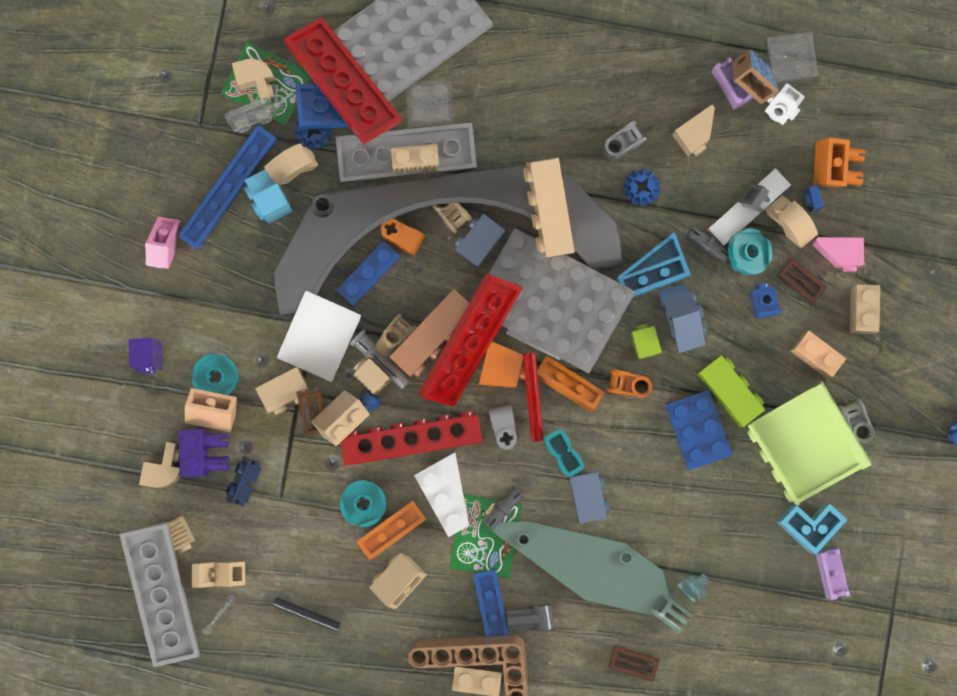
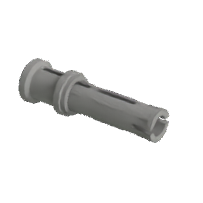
M364 329L351 341V346H355L360 350L366 360L370 358L401 390L412 380L392 360L377 351L376 344L366 335Z

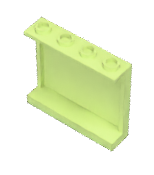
M823 382L748 425L749 430L747 433L754 443L758 442L760 445V455L766 463L770 462L774 469L771 471L772 475L778 483L782 482L786 490L783 492L790 503L794 502L797 506L800 505V502L854 472L871 466L870 459Z

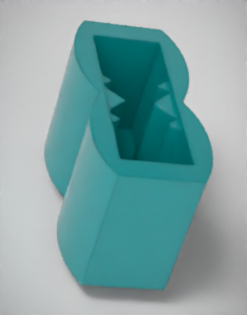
M558 429L544 438L546 449L552 456L556 457L557 466L565 476L571 477L584 469L580 455L571 449V442L562 430Z

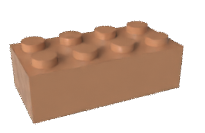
M453 289L395 350L390 359L411 379L414 376L419 378L427 370L425 365L429 360L435 361L440 356L443 350L442 347L451 337L469 302Z

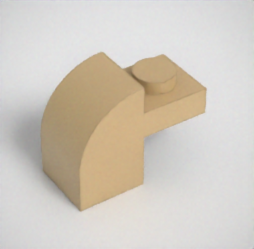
M246 59L232 63L236 82L240 90L257 86L262 105L264 107L273 105L271 98L275 97L272 85H267V83L276 80L270 68L262 61L256 59Z
M297 144L280 153L265 165L264 168L275 184L283 185L291 182L300 173L314 170L318 163L312 151L301 144Z
M782 195L765 209L767 215L782 226L786 237L800 248L804 247L818 235L812 219L796 201L791 202Z
M166 442L162 464L143 462L139 485L155 488L168 487L181 478L180 467H175L176 463L180 462L179 444Z
M243 561L192 564V588L245 585V562Z

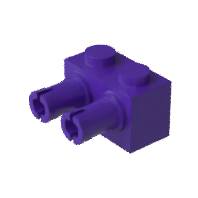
M204 429L179 430L180 477L208 476L209 471H229L230 465H222L223 462H229V456L208 457L207 451L208 448H228L229 441H221V439H229L228 433L207 434V430Z

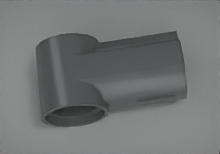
M552 604L535 605L526 609L506 610L508 631L525 629L537 631L554 628Z

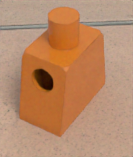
M491 342L487 349L479 385L516 388L518 379L525 380L524 366H522L523 355Z

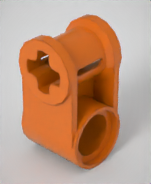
M390 219L381 225V234L386 241L413 256L416 255L426 237L422 232L395 219ZM394 225L397 233L387 235L386 227L390 228Z
M610 369L612 376L609 388L606 389L607 393L644 398L651 392L652 383L647 377ZM618 378H620L619 387L617 388ZM636 382H645L647 384V391L645 393H638L635 390Z

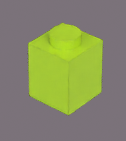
M648 324L634 327L635 331L631 332L630 336L637 360L662 353L655 326L648 327Z

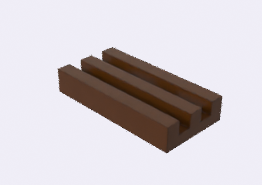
M793 258L776 275L811 305L815 303L827 288L824 283ZM791 265L820 289L818 291L793 272L790 269ZM787 273L788 275H790L794 280H796L814 296L811 297L808 293H806L803 289H801L797 284H795L784 274Z
M315 387V390L311 391L306 389V392L302 393L301 391L296 392L305 436L319 433L313 424L312 429H308L303 399L307 398L312 421L315 418L312 402L313 396H316L319 414L324 410L319 387Z
M614 645L608 668L653 682L660 659ZM618 652L654 662L653 666L617 656ZM615 661L651 671V673L647 675L615 665Z

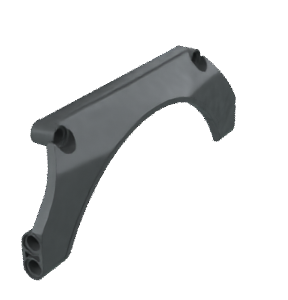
M526 163L318 193L274 272V284L280 315L296 313L305 291L317 295L334 265L350 247L374 228L398 215L422 207L462 202L502 207L531 218L535 211L534 206L529 205L527 191H531L530 182H525L523 168H527ZM564 170L561 171L574 249L593 270L622 267L617 224ZM319 198H326L329 201L327 209L318 207L317 200Z

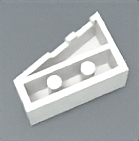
M456 453L414 475L448 537L469 526Z

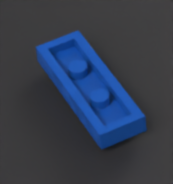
M383 241L336 291L354 307L401 256Z
M496 569L474 573L473 577L485 636L509 635Z

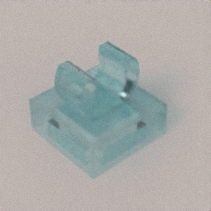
M704 574L696 578L691 575L683 579L678 586L694 603L703 599L708 594L704 586L709 582V579Z

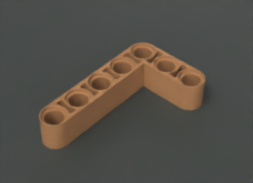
M506 635L418 640L413 643L409 652V663L415 668L503 664L505 695L514 696L512 692L519 691L523 696H528L529 686L525 644L519 636ZM515 646L519 651L513 653L508 650V647ZM491 647L495 650V653L489 654L484 649ZM464 648L469 649L472 654L465 655L461 650ZM438 650H445L449 655L442 656L438 653ZM415 651H422L425 657L417 656ZM518 669L521 673L519 675H514L510 672V670Z

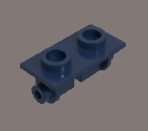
M243 456L242 461L240 460L237 463L235 479L229 483L226 490V495H228L226 499L234 504L236 499L235 503L240 506H244L245 502L248 503L253 487L246 485L247 481L256 483L262 469L260 468V462L255 460L251 462V459Z

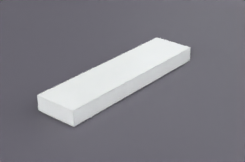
M776 168L758 184L770 191L767 195L770 198V202L763 201L760 207L764 210L791 186ZM738 202L715 222L708 231L721 246H724L729 242L732 235L741 231L761 212L743 207Z

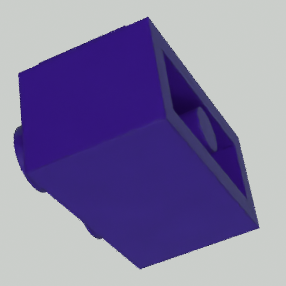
M153 338L129 339L130 368L136 369L137 373L156 374V370L162 369V345L160 341Z

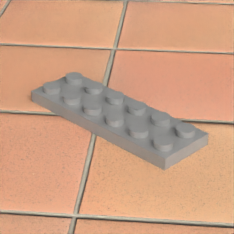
M472 123L386 131L364 145L356 135L336 137L340 183L477 169ZM437 144L439 156L438 171H420V173L416 171L415 173L407 172L406 174L398 172L397 175L393 172L391 147Z
M167 521L121 531L119 535L153 667L199 657L200 651Z

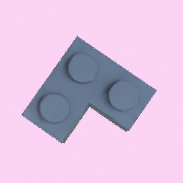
M683 283L659 291L661 307L669 322L671 337L678 352H685L705 345L704 335H707V330L704 322H701V318H704V312L700 304L696 305L697 300L693 290L689 291L686 284Z

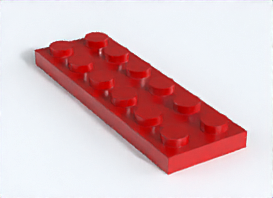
M322 17L284 38V44L363 145L401 123L402 118Z
M486 273L418 394L422 398L455 407L523 289L520 285Z

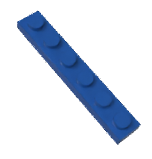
M257 125L180 232L179 238L196 250H199L245 186V179L253 175L276 143L277 138Z

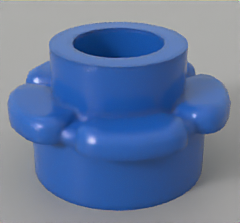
M368 391L363 396L360 395L361 403L366 409L370 411L379 409L378 406L381 400Z

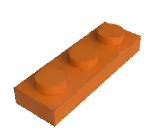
M547 355L537 369L540 381L593 413L605 393Z
M411 501L359 539L357 544L367 558L372 560L424 522L426 517L416 503Z

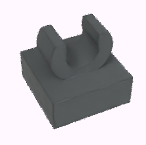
M750 183L738 202L743 207L763 212L764 210L760 205L763 201L770 202V198L767 196L770 191L764 186Z

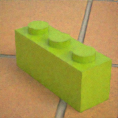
M721 355L698 372L697 375L739 428H743L765 411L762 406L764 402L756 393L752 394L747 388L750 386L747 380L742 375L738 376L733 370L735 366L728 357L723 358Z

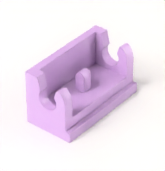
M729 57L724 63L716 64L711 73L733 110L754 98L734 81L733 60Z
M839 548L819 551L816 554L825 597L834 600L838 599L839 596H850Z

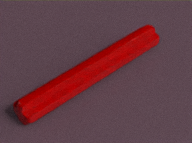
M529 351L523 353L530 435L532 442L543 441L536 354Z

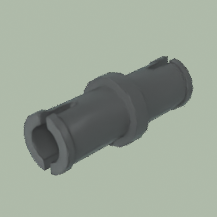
M696 226L689 230V234L685 238L702 248L701 251L703 253H709L722 264L728 259V250L718 244L713 236H707L697 229Z
M513 486L501 501L495 503V508L482 522L485 525L487 524V527L493 531L505 516L511 514L510 510L524 495L519 493V490Z

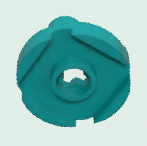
M748 228L730 237L728 255L731 268L734 271H739L744 275H754L763 272L766 266L770 264L772 260V246L768 238L765 239L760 234L762 233L761 231ZM748 246H749L750 250H753V252H754L753 255H750V256L748 255V253H747Z
M208 354L200 358L193 368L192 384L198 390L230 396L235 391L240 380L235 363L230 358L220 354ZM212 371H214L215 373H221V376L219 377L220 381L218 383L216 381H210V379L212 378V375L210 373Z
M365 480L356 481L347 486L340 499V510L343 517L348 522L359 527H368L377 523L385 514L387 506L383 490L374 482ZM360 497L370 501V504L367 505V510L357 507Z

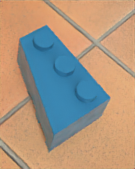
M675 232L616 278V282L635 292L632 298L685 280L691 276Z

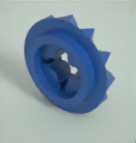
M296 122L295 135L302 146L309 149H317L329 141L331 128L317 129L321 134L313 133L309 138V131L307 129L299 130V123Z
M634 170L624 181L623 189L625 196L633 204L648 205L659 195V179L653 172L648 170ZM648 180L646 185L648 191L642 190L637 195L638 185H636V182L643 183V181Z

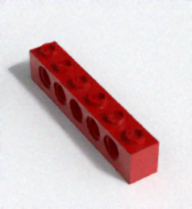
M473 411L459 413L460 418L450 419V415L436 417L437 422L428 423L427 419L413 421L414 426L405 427L404 423L390 425L391 430L382 431L381 427L370 428L367 434L359 435L358 431H353L341 441L344 466L483 443L478 415H473ZM454 424H461L464 428L463 434L459 437H454L450 432ZM431 428H438L441 432L440 438L436 441H431L428 438V431ZM411 431L418 435V440L413 445H409L405 441V435ZM388 435L395 439V444L390 449H386L382 445L383 438ZM365 439L372 443V448L367 453H363L359 448L360 442Z

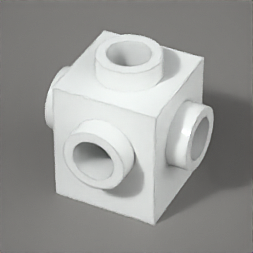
M786 83L779 93L777 92L767 100L770 105L765 112L769 114L772 120L783 125L788 118L792 121L800 111L798 106L805 96Z

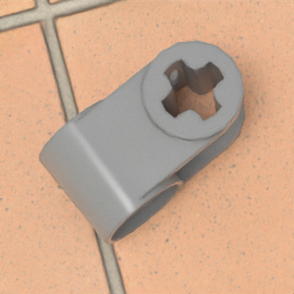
M635 121L630 122L606 140L602 148V153L606 159L615 161L647 141V138L643 137L636 128L637 123ZM616 144L619 147V152H611L608 145Z
M860 398L855 399V402L846 406H837L860 444L872 440L874 429ZM856 410L851 414L848 413L849 411ZM858 427H862L866 431L864 439H860L857 436L856 431Z
M511 404L488 409L498 446L503 450L513 449L517 444V435ZM506 433H508L509 437H513L508 446H506L505 442H500V439H503Z

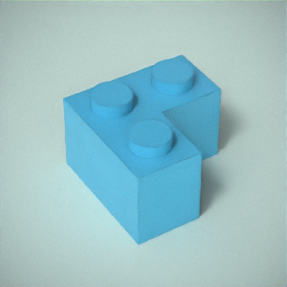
M266 169L245 179L247 187L244 189L249 199H254L255 203L251 205L261 220L265 219L270 224L293 212L281 187L273 182Z
M824 503L811 518L797 505H790L776 523L809 553L816 555L847 519L831 504Z

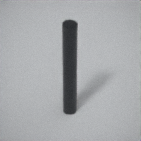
M276 597L274 600V607L338 632L340 622Z

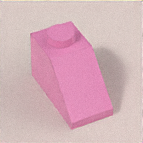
M158 216L145 243L146 265L169 269L175 256L180 220Z
M817 237L813 240V246L835 268H843V272H856L857 268L864 265V238Z

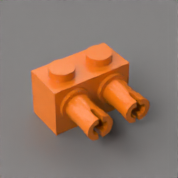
M826 138L816 141L813 186L818 185L822 188L831 189L845 187L847 184L861 186L863 179L858 178L864 177L863 172L849 171L848 162L863 163L865 156L859 155L865 154V150L862 148H849L850 140Z

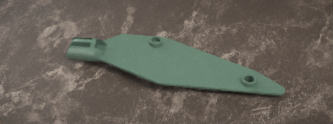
M529 521L500 522L493 530L496 535L584 600L655 616L679 634L682 629L664 615L667 614L683 626L688 622L670 607L672 606L687 618L692 617L690 612L670 598L663 571L626 543ZM521 536L527 537L528 542L526 544L519 542Z

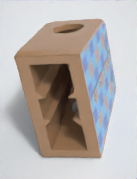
M748 49L733 60L734 81L760 104H763L779 92L770 66L753 50Z

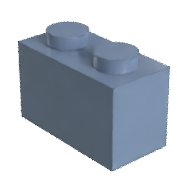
M485 214L480 218L476 216L469 225L471 229L466 236L462 234L455 243L457 247L455 253L476 269L480 267L505 234V230Z
M598 472L569 477L578 523L607 518L606 513L610 512L608 499H603L602 490H605L603 476H599Z

